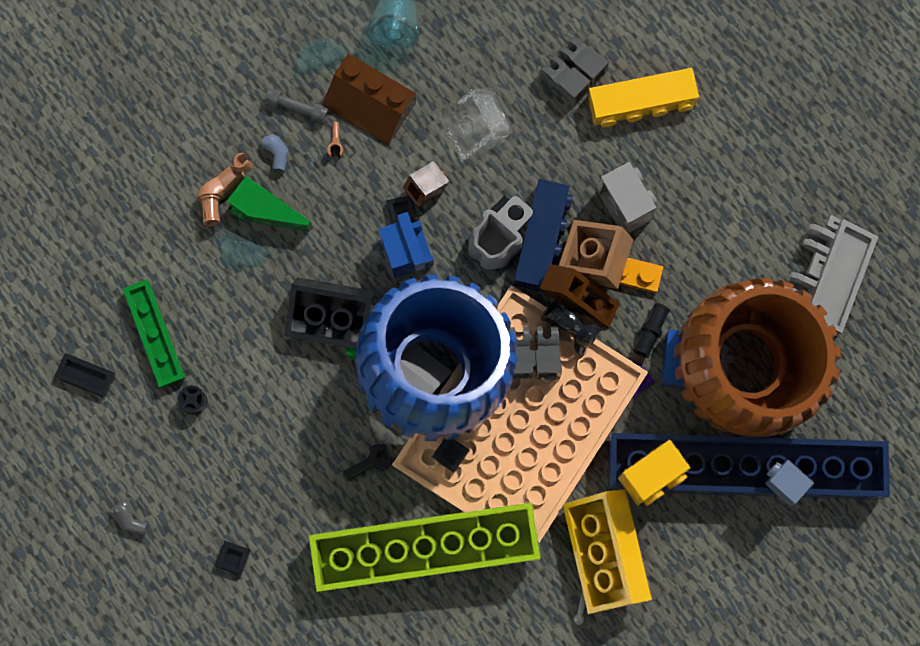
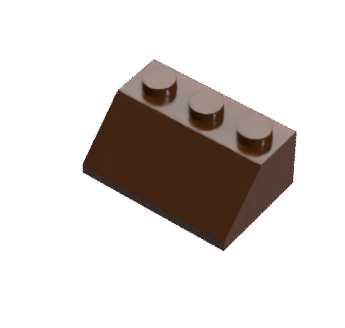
M347 54L333 76L322 106L389 145L416 104V93L354 56Z

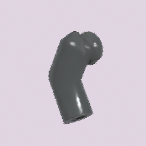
M124 500L119 501L113 509V515L120 528L145 536L149 523L133 519L130 513L131 504Z

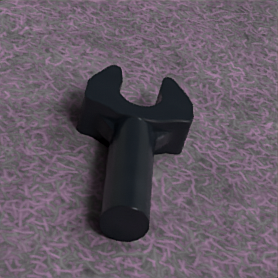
M384 444L371 446L367 459L343 471L347 480L349 481L371 468L380 469L381 472L389 469L394 461L393 457L382 462L376 458L379 452L387 449V446Z

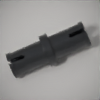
M660 303L654 304L647 323H643L641 327V336L633 350L638 356L649 358L657 338H660L663 333L661 329L670 312L667 306Z

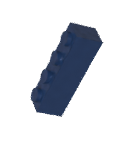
M538 179L532 204L533 215L528 221L514 286L544 292L540 289L542 281L552 261H558L561 245L556 243L558 235L564 236L567 220L562 218L564 210L570 211L573 195L568 194L570 185Z

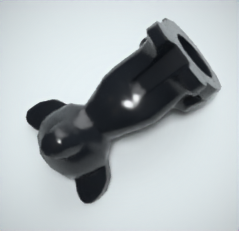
M557 299L543 312L540 320L547 322L551 326L556 325L561 330L573 334L575 337V352L578 355H583L585 347L591 346L594 343L596 335L601 332V328L594 324L582 325L577 315L565 305L566 303L563 300Z

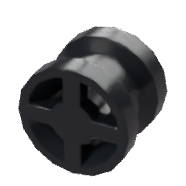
M186 386L178 395L179 406L188 414L198 415L207 407V396L197 386Z

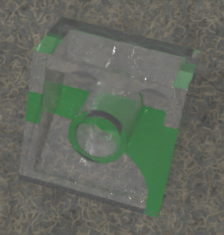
M493 87L472 89L439 116L462 162L501 145L516 133Z

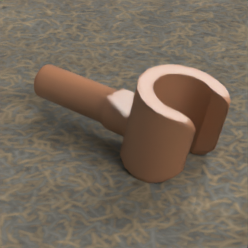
M338 122L332 123V143L329 144L327 149L330 157H332L331 149L335 146L341 149L340 157L344 154V149L339 139Z

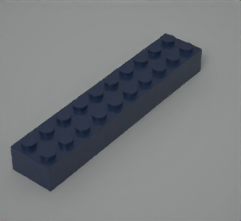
M611 433L608 437V491L625 489L618 479L620 475L671 440L690 469L684 473L687 478L670 490L667 486L662 488L661 490L665 494L779 497L765 484L770 478L767 472L777 462L782 464L789 460L814 483L801 498L883 500L890 497L889 441Z

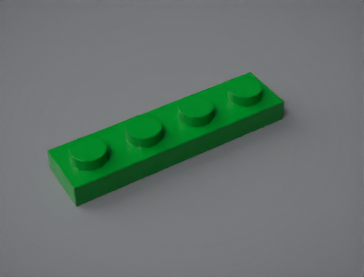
M146 279L122 288L159 388L162 389L185 380L186 376L150 281Z

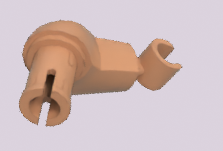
M238 153L234 158V165L229 166L199 189L197 200L202 204L203 225L216 226L220 224L218 203L235 191L245 178L243 172H250L253 169V163L248 160L246 154Z

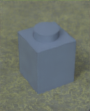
M789 460L782 464L777 462L767 472L770 478L765 482L789 506L796 504L814 484Z

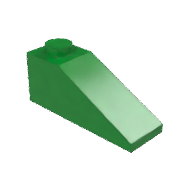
M247 176L227 200L231 208L229 212L240 221H243L245 218L251 223L307 232H310L312 229L311 221Z

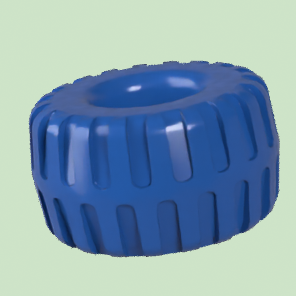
M425 275L421 282H417L415 278L408 279L402 282L398 289L394 287L384 294L380 302L372 309L360 330L355 365L356 372L358 373L357 382L359 390L362 394H367L366 404L373 413L378 410L382 414L381 421L389 428L393 424L402 428L401 434L406 437L413 438L416 433L424 435V441H436L441 435H444L446 440L458 438L464 431L470 433L500 407L511 387L517 364V354H515L517 339L514 332H509L511 321L506 312L501 314L498 312L499 303L491 295L487 298L479 293L481 287L470 282L469 286L458 283V277L447 276L446 280H438L437 275ZM428 340L439 342L450 348L459 358L463 370L462 380L458 387L446 394L432 395L410 385L403 377L400 367L401 355L407 347L413 343Z

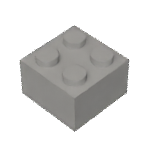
M630 162L603 175L597 189L600 198L616 225L622 226L627 233L650 222L657 208L655 206L657 200L650 190L647 191L642 184L644 180L641 172L637 167L633 168Z

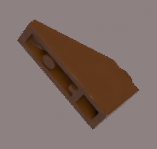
M550 264L540 286V289L553 299L563 300L567 307L609 328L620 303L574 268Z

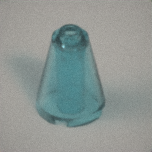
M379 0L368 24L370 39L386 48H392L391 43L402 44L401 49L414 46L419 41L420 35L416 0Z

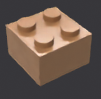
M574 220L559 266L574 268L596 286L618 289L633 239L622 226Z

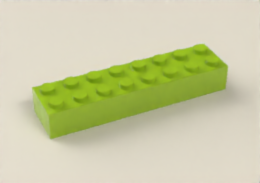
M533 502L309 535L317 592L541 559Z

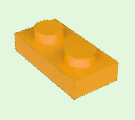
M628 258L620 285L657 293L663 266Z

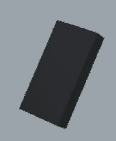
M65 353L54 378L105 398L116 373Z

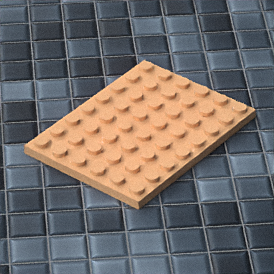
M511 285L500 301L497 310L500 314L506 312L511 321L510 327H515L516 339L522 340L523 327H529V334L532 337L530 350H537V342H534L537 326H542L543 337L550 339L551 325L540 320L547 307ZM558 327L562 364L561 378L536 379V369H533L532 379H512L511 387L500 407L474 431L470 433L464 431L455 439L470 450L455 473H452L431 458L444 440V435H441L436 441H424V435L415 433L413 438L408 440L392 466L462 512L533 502L538 541L540 542L648 372L595 339L591 346L585 347L583 355H578L574 349V335ZM460 363L439 395L449 393L460 384L463 372Z

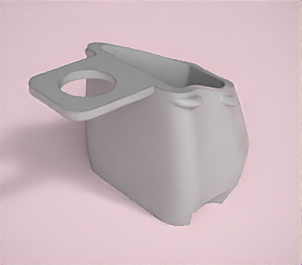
M514 196L498 213L493 210L484 211L480 223L470 233L468 242L469 256L478 260L482 268L486 270L498 269L509 265L522 251V237L517 231L533 215V210L519 197ZM520 206L524 211V216L520 220H512L508 216L510 207Z

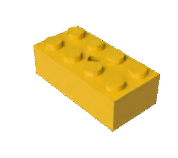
M626 489L607 491L563 504L588 614L652 600Z

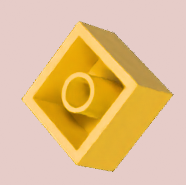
M669 440L624 471L618 479L637 506L642 502L648 506L664 494L661 490L662 488L667 486L670 490L686 479L687 476L684 473L690 467L671 440Z

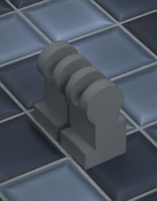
M573 36L567 41L570 50L566 47H561L558 50L559 56L564 61L557 56H553L549 62L555 70L548 65H544L539 70L541 76L564 95L572 106L589 91L590 86L593 87L608 71L609 64L605 58L592 48L589 49L580 39ZM565 63L569 64L573 68L570 69Z
M542 326L536 327L534 342H537V350H530L532 337L529 334V327H523V339H517L515 354H517V364L513 379H532L533 369H536V379L561 378L562 364L558 326H550V339L543 337ZM510 327L509 332L515 333V327Z

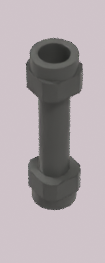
M269 88L265 96L264 102L271 107L278 108V106L294 110L311 116V121L324 124L329 113V109L322 105L315 104V106L305 104L283 96L282 91Z

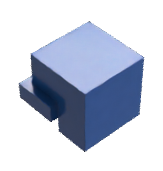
M408 212L397 215V223L379 228L380 240L394 278L434 265L433 256L430 253L422 231V224L420 221L411 223Z

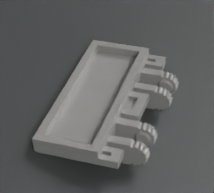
M829 215L825 226L834 230V232L816 224H810L808 228L810 233L826 240V245L824 246L811 239H805L802 244L804 248L814 252L806 274L816 278V281L797 272H792L789 278L793 282L808 288L807 293L812 296L810 302L814 306L821 305L825 309L827 315L824 316V319L828 326L834 324L837 334H841L878 236L844 219L840 220Z

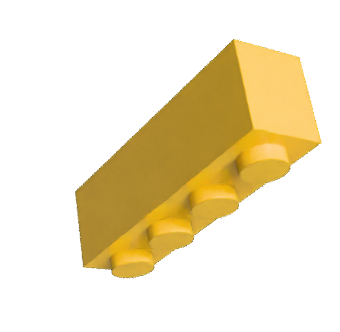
M687 68L589 88L587 97L594 126L601 124L602 127H610L619 120L627 119V122H635L642 119L644 115L652 114L653 117H660L666 115L669 110L678 109L679 112L691 110L698 102L699 93L693 69Z

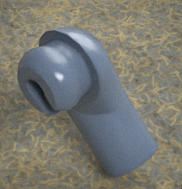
M273 134L265 136L262 139V146L264 149L270 150L274 155L272 170L285 172L288 148L278 136Z

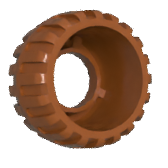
M757 278L728 284L717 289L688 315V320L681 326L678 333L681 341L674 348V359H679V367L674 370L676 380L682 379L686 389L681 391L686 402L693 401L697 407L694 412L702 420H712L711 427L721 432L731 431L732 435L739 437L779 435L796 428L812 418L820 411V406L827 403L833 393L830 386L838 381L840 369L835 368V362L841 359V349L834 345L833 337L837 336L834 324L828 326L824 316L827 315L825 309L821 305L814 306L810 302L812 296L803 289L793 291V284L783 280L773 282L771 278ZM738 331L750 332L761 338L771 351L774 360L773 376L768 386L761 392H742L731 386L724 375L719 360L720 349L725 339L732 333Z

